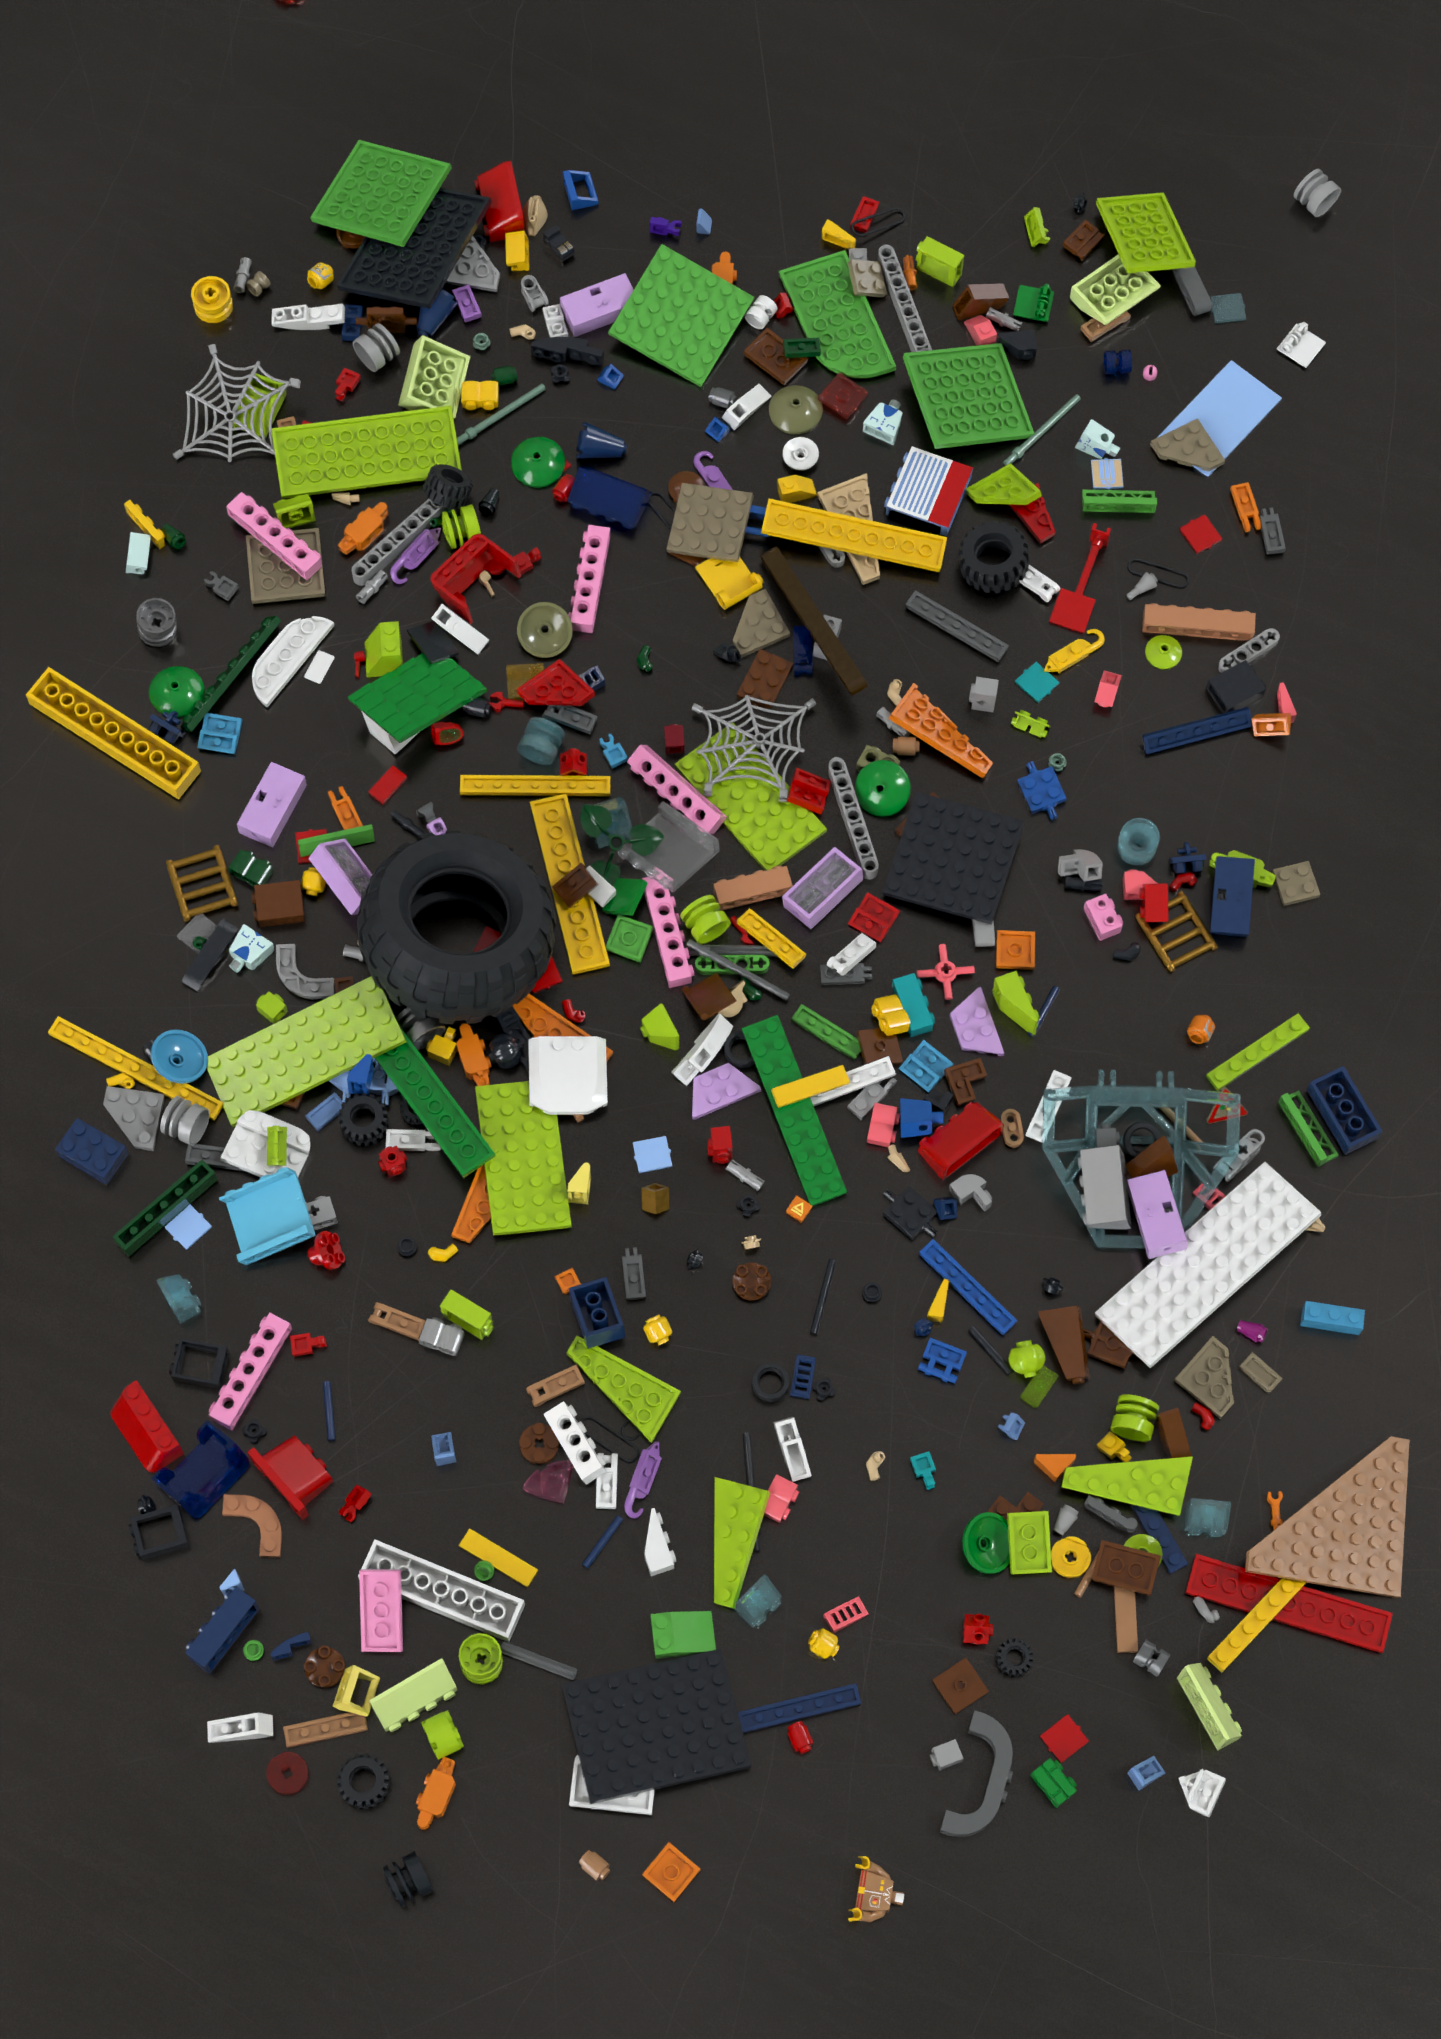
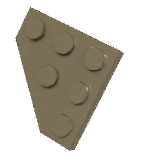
M1198 418L1152 440L1150 443L1160 459H1171L1178 461L1177 463L1182 465L1201 467L1205 471H1211L1225 464V459Z
M766 589L749 596L735 632L733 645L740 652L741 658L790 637V632Z
M1212 1336L1174 1381L1221 1419L1234 1404L1231 1370L1229 1367L1228 1348Z

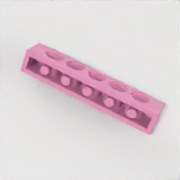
M241 492L226 506L228 515L306 581L322 567L320 554L316 550L312 551L308 548L304 540L296 538L291 529L284 528L276 517L272 518L263 506L259 507L251 496H246Z
M588 525V531H584L583 542H585V547H581L580 550L582 563H578L577 574H579V578L574 582L576 594L571 598L573 610L568 614L572 622V631L593 634L611 537L610 528ZM592 545H598L597 548H593V547H591V546H592ZM594 561V562H596V563H594V564H589L588 562ZM591 577V578H593V579H591V580H586L585 578ZM587 593V594H589V596H586V597H585V596H582V594ZM586 610L585 613H580L579 611Z
M639 745L628 759L627 763L631 765L630 769L638 775L641 774L644 777L645 783L649 786H654L661 797L670 800V805L678 811L681 810L684 813V818L691 823L694 822L698 826L697 829L704 835L714 834L727 818L725 814L648 745ZM649 762L651 763L650 771L647 770V764ZM662 774L665 777V781L663 783L660 782V776ZM675 786H677L678 788V794L676 796L673 793V789ZM689 798L692 801V805L690 807L687 806V800ZM702 810L705 812V818L703 820L700 817V813Z
M664 873L642 878V880L648 883L644 894L669 988L692 983L694 970L692 965H688L687 959H690L687 947L684 948L683 946L685 936L683 930L679 931L678 925L681 922L679 914L674 912V907H676L674 896L670 897L669 890H672L670 880L665 878ZM656 894H663L664 897H663V898H656L655 895H656ZM661 911H667L668 914H667V915H661L660 912H661ZM672 928L673 931L668 933L665 932L664 929ZM670 945H676L678 948L675 950H671L668 947ZM675 962H680L683 965L680 967H675L673 964Z
M269 1313L267 1317L261 1320L260 1330L251 1337L250 1346L247 1351H243L238 1367L232 1369L228 1384L222 1386L219 1392V1399L210 1406L209 1416L211 1420L231 1431L292 1330L289 1322L272 1313ZM273 1333L274 1337L271 1340H265V1335ZM263 1350L264 1354L261 1357H255V1352ZM253 1367L254 1371L251 1374H245V1369ZM243 1384L244 1388L241 1391H235V1386ZM226 1402H234V1405L231 1408H224V1404Z

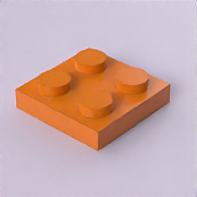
M997 930L996 968L1034 970L1035 932Z
M668 1842L642 1876L671 1901L675 1902L701 1869Z

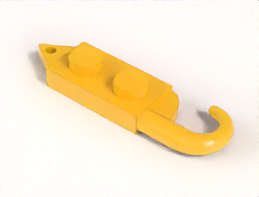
M1090 629L1087 631V634H1096L1099 637L1096 642L1090 644L1084 639H1077L1050 655L1044 672L1061 673L1086 658L1104 644L1105 638L1103 633L1097 629Z

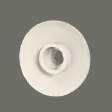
M793 438L783 448L785 463L796 470L811 468L819 457L817 445L808 438Z

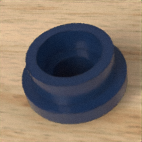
M927 1318L920 1319L914 1325L917 1336L928 1335L933 1327V1323Z

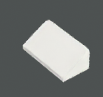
M588 866L587 870L599 884L588 895L603 908L616 896V889L591 866Z

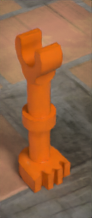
M1281 1491L1278 1492V1499H1273L1271 1492L1267 1494V1501L1272 1507L1271 1526H1273V1530L1283 1523V1519L1280 1518V1502L1283 1498Z

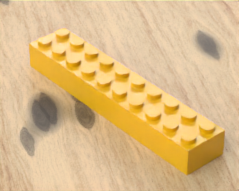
M50 667L45 670L26 694L31 706L178 800L201 772L199 762Z

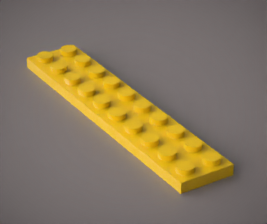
M768 499L761 534L940 572L947 541V537L774 499Z
M567 794L531 801L530 807L572 974L609 967L610 963L593 898L587 894L572 908H568L552 888L554 884L580 863L584 864Z

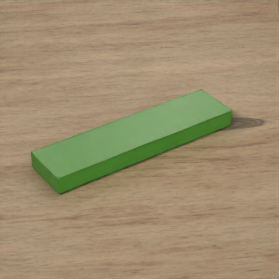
M372 824L298 840L300 856L311 855L320 843L344 838L351 846L374 842Z
M803 1004L800 1005L791 1018L793 1023L854 1061L860 1055L861 1049L856 1037Z

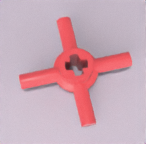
M940 944V962L935 966V969L917 970V978L936 977L938 981L943 983L945 1000L953 999L951 982L956 978V975L974 973V966L956 967L952 962L948 961L946 944Z

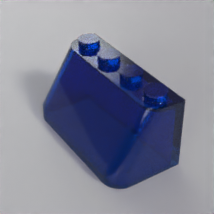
M579 467L567 502L572 503L571 507L579 510H582V508L588 509L589 514L594 516L601 514L605 516L607 521L615 523L616 520L622 523L621 526L632 529V527L637 526L652 491L590 467Z

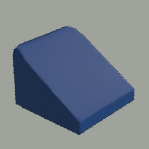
M610 364L603 369L597 380L615 389L624 375Z
M714 417L705 432L719 442L732 428L719 417Z

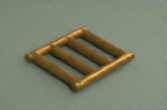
M215 845L212 850L180 860L166 861L170 879L185 922L189 921L190 917L228 905L232 907L238 905L219 845ZM216 857L217 866L178 878L176 868ZM221 872L223 882L183 894L182 884ZM226 889L228 898L188 910L187 900Z
M1180 891L1177 897L1168 901V909L1180 903L1183 904L1187 912L1151 929L1149 924L1143 922V918H1140V913L1135 915L1141 928L1170 973L1176 970L1175 967L1210 949L1213 951L1218 948L1215 940L1183 891ZM1192 918L1197 926L1196 928L1161 945L1156 937L1157 935ZM1202 934L1207 943L1171 961L1166 951Z

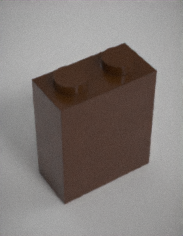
M300 880L254 885L255 892L252 893V902L256 904L257 910H253L254 920L259 923V927L305 922Z

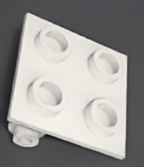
M1302 322L1293 327L1277 347V350L1307 368L1326 342L1307 331L1308 324Z

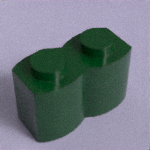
M240 849L228 869L229 873L254 887V885L267 883L273 874V867L269 861L255 858L256 855L253 852Z

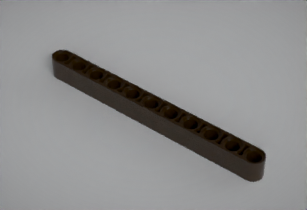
M777 546L761 554L760 557L849 694L853 696L867 688L868 685Z

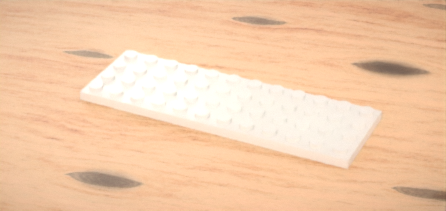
M1264 1162L1185 1232L1187 1239L1186 1250L1158 1256L1095 1312V1316L1151 1368L1321 1216V1212L1271 1166Z

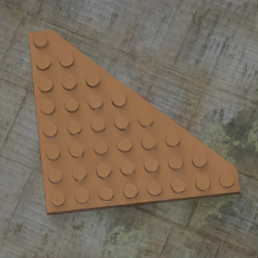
M1391 1436L1383 1441L1377 1448L1311 1499L1279 1527L1249 1549L1246 1553L1245 1572L1393 1598L1401 1597L1410 1440Z

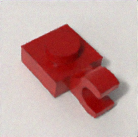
M344 368L336 380V385L339 387L335 391V394H337L335 399L343 401L347 390L353 392L361 379V375Z
M537 547L532 549L527 555L522 551L513 556L518 562L521 575L533 569L532 563L542 558L540 556L541 552Z
M310 1333L290 1336L293 1357L313 1354V1348L327 1347L324 1336L311 1338Z
M356 1484L344 1500L347 1503L340 1509L339 1514L345 1516L348 1513L345 1519L352 1522L356 1517V1509L360 1510L372 1494L367 1489Z

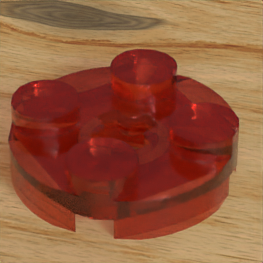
M283 1752L274 1757L269 1762L266 1771L270 1786L276 1792L284 1795L298 1793L305 1786L309 1774L306 1762L300 1755L293 1752ZM291 1768L293 1775L285 1779L282 1771Z

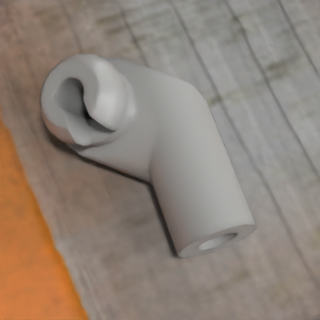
M1198 1596L1193 1600L1198 1612L1207 1622L1214 1623V1621L1219 1620L1218 1611L1212 1610L1210 1612L1202 1597Z

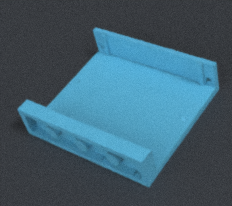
M280 1168L277 1170V1173L264 1175L254 1183H246L242 1185V1188L227 1191L224 1196L219 1197L220 1201L227 1204L241 1253L236 1256L238 1262L244 1265H249L316 1236L296 1171L290 1168Z

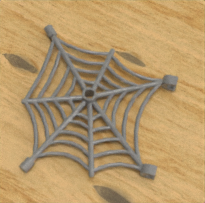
M209 345L210 354L213 356L210 367L203 379L191 390L186 391L187 424L183 449L173 453L174 457L178 460L185 452L207 451L227 457L228 462H231L232 457L247 451H264L275 455L271 432L275 407L285 389L289 386L300 389L301 381L290 378L289 381L274 378L261 368L260 361H257L255 365L245 368L230 366L217 358L216 345ZM215 363L217 373L202 390L193 394L192 392L206 380ZM219 363L233 370L245 371L252 368L253 370L249 375L233 377L222 372ZM259 369L266 377L273 381L284 383V385L277 389L270 387L255 376V373ZM222 375L233 380H243L246 378L248 380L246 384L233 385L223 381ZM218 377L219 383L200 398L198 395L206 391ZM254 378L262 386L272 390V392L265 395L257 391L250 385L252 379ZM225 385L233 388H243V390L238 394L226 392ZM221 386L222 392L208 402L204 400ZM248 387L262 397L258 400L251 398L246 394ZM280 392L272 406L269 417V438L271 445H269L264 437L262 419L270 397ZM223 395L224 402L220 406L216 407L211 404ZM227 395L231 397H238V399L230 400L228 399ZM245 396L252 403L245 406L242 403L243 397ZM190 397L195 399V426L192 443L186 446L190 425ZM265 400L259 419L262 437L260 438L255 434L253 419L258 404ZM199 401L204 404L205 429L204 434L195 440L198 426ZM229 402L235 403L232 411ZM240 404L243 408L236 411ZM225 405H226L227 412L221 410V408L224 407ZM207 406L213 409L214 414L213 427L208 431ZM254 406L251 412L250 430L247 428L246 415L247 410ZM216 411L224 415L225 419L217 425ZM244 412L242 424L237 420V416ZM232 414L233 418L229 420L228 416ZM229 422V428L226 426H222L225 423ZM233 423H236L240 427L233 428ZM218 428L228 430V437L214 433V431ZM236 430H245V431H246V433H238V434L232 436V431H236ZM208 435L219 436L228 440V445L218 441L203 439ZM251 435L255 438L232 444V439L239 436ZM248 442H258L268 448H247L232 454V447ZM199 443L218 444L228 448V455L217 450L192 447Z
M745 695V698L736 704L716 710H704L702 706L694 703L692 710L699 714L703 713L709 727L706 743L700 750L696 751L697 754H701L704 757L709 769L708 783H705L704 796L712 797V788L717 782L733 778H753L771 783L780 788L779 802H787L788 789H785L786 771L792 759L799 752L803 753L805 751L801 748L800 726L806 710L816 705L815 700L812 698L804 704L805 706L768 702ZM750 700L799 710L796 712H782L751 705ZM746 701L743 707L731 714L721 717L712 714L729 710ZM748 707V710L740 716H738L737 718L728 722L723 720L725 718H729L741 712L743 709ZM752 708L791 716L784 721L768 719L754 714ZM750 713V717L744 723L738 726L731 724ZM801 714L797 726L796 739L798 747L791 746V726L795 717ZM710 717L716 720L719 735L715 744L711 748H706L712 735ZM755 718L779 724L776 727L763 726L756 723ZM752 720L753 727L747 731L740 729ZM790 722L787 732L788 745L783 744L782 729L785 724ZM722 723L726 725L727 736L724 744L717 746L722 736L720 725ZM758 727L769 729L770 731L764 735L759 733ZM730 728L736 731V738L733 744H727L730 737ZM754 730L755 736L750 734V732ZM779 730L780 743L773 740L774 732ZM739 733H741V734H742V740H741V742H738V743H737V741H738V739H739ZM745 736L753 740L745 741ZM752 744L748 749L745 747V745ZM765 744L770 745L768 751H766ZM741 746L744 752L738 756L735 747ZM776 746L777 748L770 759L769 753L772 747ZM756 747L757 749H761L763 753L752 750ZM780 748L786 749L779 757L774 768L772 762L775 754ZM725 749H733L736 759L732 763H730ZM717 750H722L727 759L728 767L723 771L718 756L715 753ZM789 750H793L795 752L784 767L781 782L777 774L779 764L783 756ZM706 752H712L718 764L719 775L713 780L710 762L704 754ZM747 754H756L765 757L767 762L761 759L744 757ZM756 761L769 766L772 773L754 766H734L738 762ZM754 769L774 777L777 783L753 775L723 776L732 770Z

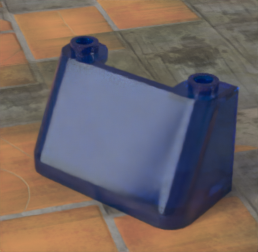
M208 1420L197 1431L196 1437L200 1443L173 1471L164 1467L158 1470L151 1478L160 1489L193 1518H199L204 1515L246 1471L250 1462L240 1447Z

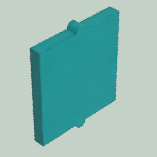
M1035 662L1027 670H1024L1023 674L1015 680V683L1039 703L1046 695H1050L1051 691L1059 684V681L1049 672H1044V668Z

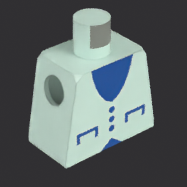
M891 400L889 405L879 403L863 422V432L894 445L902 422L903 413L898 410L901 404L897 400Z
M1092 419L1075 448L1098 459H1102L1105 453L1116 457L1120 450V447L1111 443L1115 435Z
M243 924L229 949L231 956L234 958L229 967L237 973L243 966L254 970L275 951L273 943Z

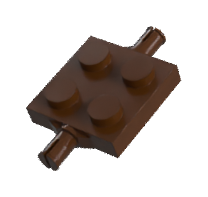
M395 306L390 308L372 307L367 308L366 318L356 317L355 322L356 325H367L369 329H373L372 327L379 323L390 333H405L406 325H417V317H406L403 308Z
M1100 1321L1099 1326L1094 1332L1084 1329V1336L1091 1339L1088 1356L1126 1369L1129 1358L1135 1353Z

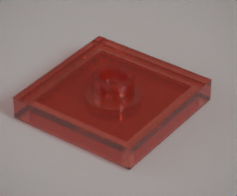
M839 372L819 395L818 400L848 419L867 397L868 392Z

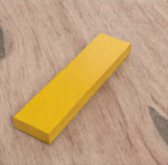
M750 908L737 919L739 926L794 969L806 957L804 951Z
M841 1065L772 1088L771 1092L777 1107L780 1108L848 1085L850 1081L844 1066Z
M470 1528L459 1544V1547L482 1561L490 1562L495 1569L526 1588L529 1587L538 1572V1569Z

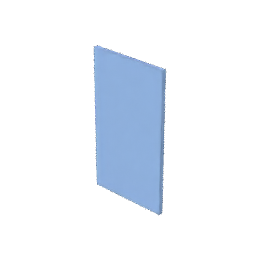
M1231 360L1158 437L1198 418L1223 458L1226 459L1282 398ZM1193 466L1207 477L1215 470L1205 471L1201 467Z

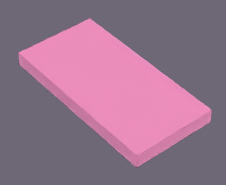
M359 1570L361 1651L402 1652L401 1570Z

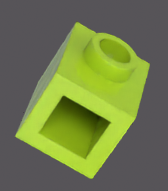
M268 991L266 995L263 994L257 1000L256 1007L258 1012L273 1024L279 1022L288 1012L286 1004L283 1003L284 1000L276 993L273 995Z

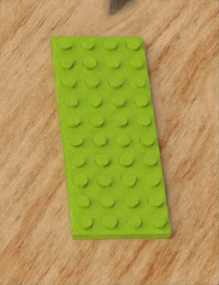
M451 406L271 428L282 499L292 498L296 495H315L426 480L431 467L436 464L450 465L462 471Z
M371 976L208 1056L206 1068L220 1101L224 1103L223 1108L232 1127H235L238 1119L246 1111L252 1110L263 1113L353 1069L366 1054H370L373 1059L407 1041L383 988H379Z

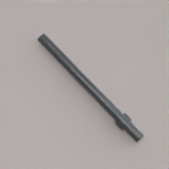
M689 939L687 946L699 952V955L704 958L708 957L786 1001L789 998L790 994L711 951V948L705 944L702 946Z

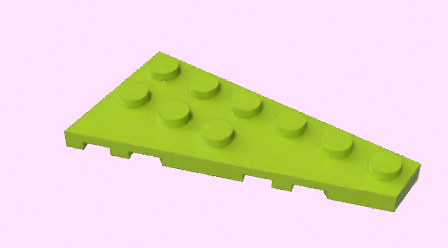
M576 1336L567 1351V1355L652 1443L680 1396L681 1391L598 1346L587 1349L584 1339Z
M1193 1457L1066 1467L1061 1487L1180 1516Z
M715 1477L714 1603L735 1609L771 1492Z

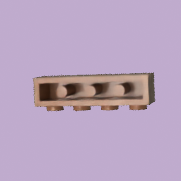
M775 866L771 870H758L751 875H738L734 879L719 880L713 884V892L716 902L720 905L719 911L783 896L793 885L787 866Z

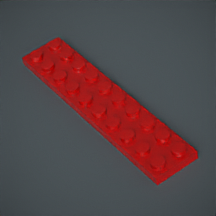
M1196 1554L1185 1594L1195 1597L1199 1596L1205 1600L1250 1613L1281 1579L1245 1572V1568ZM1303 1586L1272 1620L1383 1653L1393 1613Z

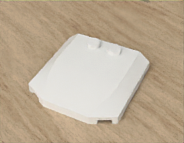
M538 1036L529 1039L530 1106H535L549 1115L590 1114L595 1109L607 1106L606 1039L597 1036Z

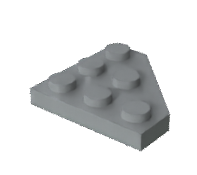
M472 236L445 284L469 285L470 288L497 292L500 273Z
M107 1086L103 1105L108 1113H110L135 1149L154 1151L165 1095Z

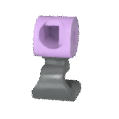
M432 802L416 810L419 818L425 816V820L428 823L426 827L429 833L435 835L445 834L447 828L441 817H435Z

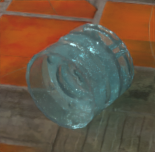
M538 717L531 718L527 723V727L524 730L525 734L521 737L517 750L522 756L532 762L551 765L558 753L557 748L561 746V741L565 737V732L561 727L549 720Z
M1135 818L1123 826L1118 840V852L1124 861L1132 865H1143L1154 858L1160 841L1156 825L1150 820Z

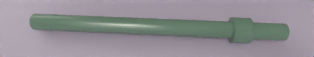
M540 384L473 428L469 427L465 430V433L457 437V444L460 445L468 439H473L477 436V433L546 390L545 386Z
M1077 394L1073 396L1034 435L1030 436L1020 447L1017 446L1003 464L1006 466L1010 463L1012 464L1016 459L1019 460L1033 443L1081 400L1080 396Z

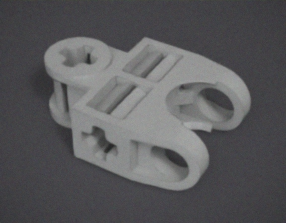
M1257 1129L1249 1131L1230 1149L1227 1155L1223 1156L1216 1163L1213 1169L1215 1171L1218 1170L1226 1178L1225 1180L1229 1182L1259 1153L1265 1140L1264 1134ZM1252 1134H1258L1261 1137V1141L1259 1142L1255 1138H1250V1136Z

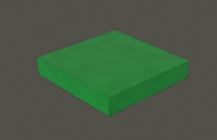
M617 878L613 885L616 889V896L603 907L602 911L606 914L633 916L648 883L641 879Z

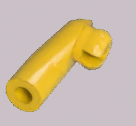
M453 1243L445 1250L431 1247L428 1250V1255L432 1260L445 1262L457 1253L458 1249Z

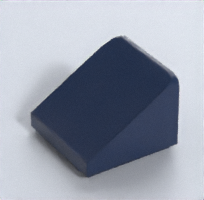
M942 1197L933 1199L940 1220L957 1218V1198Z

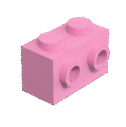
M1107 894L1088 900L1084 905V911L1099 941L1119 934L1123 925L1121 916L1117 915L1114 910L1113 900L1109 899Z

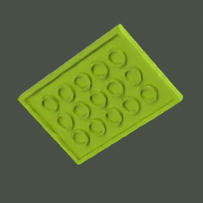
M1164 192L1097 198L1096 205L1127 273L1195 267V258Z

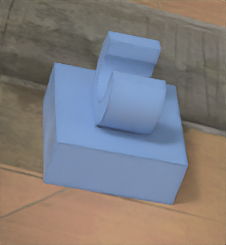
M1012 1412L1009 1416L1003 1415L1006 1423L1004 1426L999 1425L998 1427L1011 1439L1017 1440L1025 1422L1018 1414Z

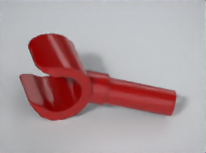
M358 651L354 654L356 665L355 677H359L360 662L365 661L364 651Z

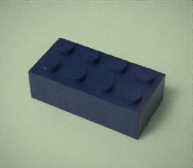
M1344 1066L1309 1083L1306 1090L1345 1155L1379 1139L1383 1131Z
M238 1587L227 1592L221 1607L217 1606L211 1614V1620L201 1626L198 1631L200 1633L195 1640L192 1639L186 1646L187 1651L185 1653L190 1661L209 1675L260 1609L257 1602Z

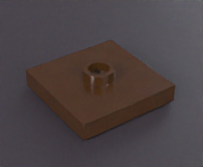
M880 1028L859 1030L857 1032L864 1065L889 1056L892 1065L902 1064L903 1059L896 1034L887 1036Z
M967 1658L962 1659L932 1679V1682L955 1715L989 1693V1690Z

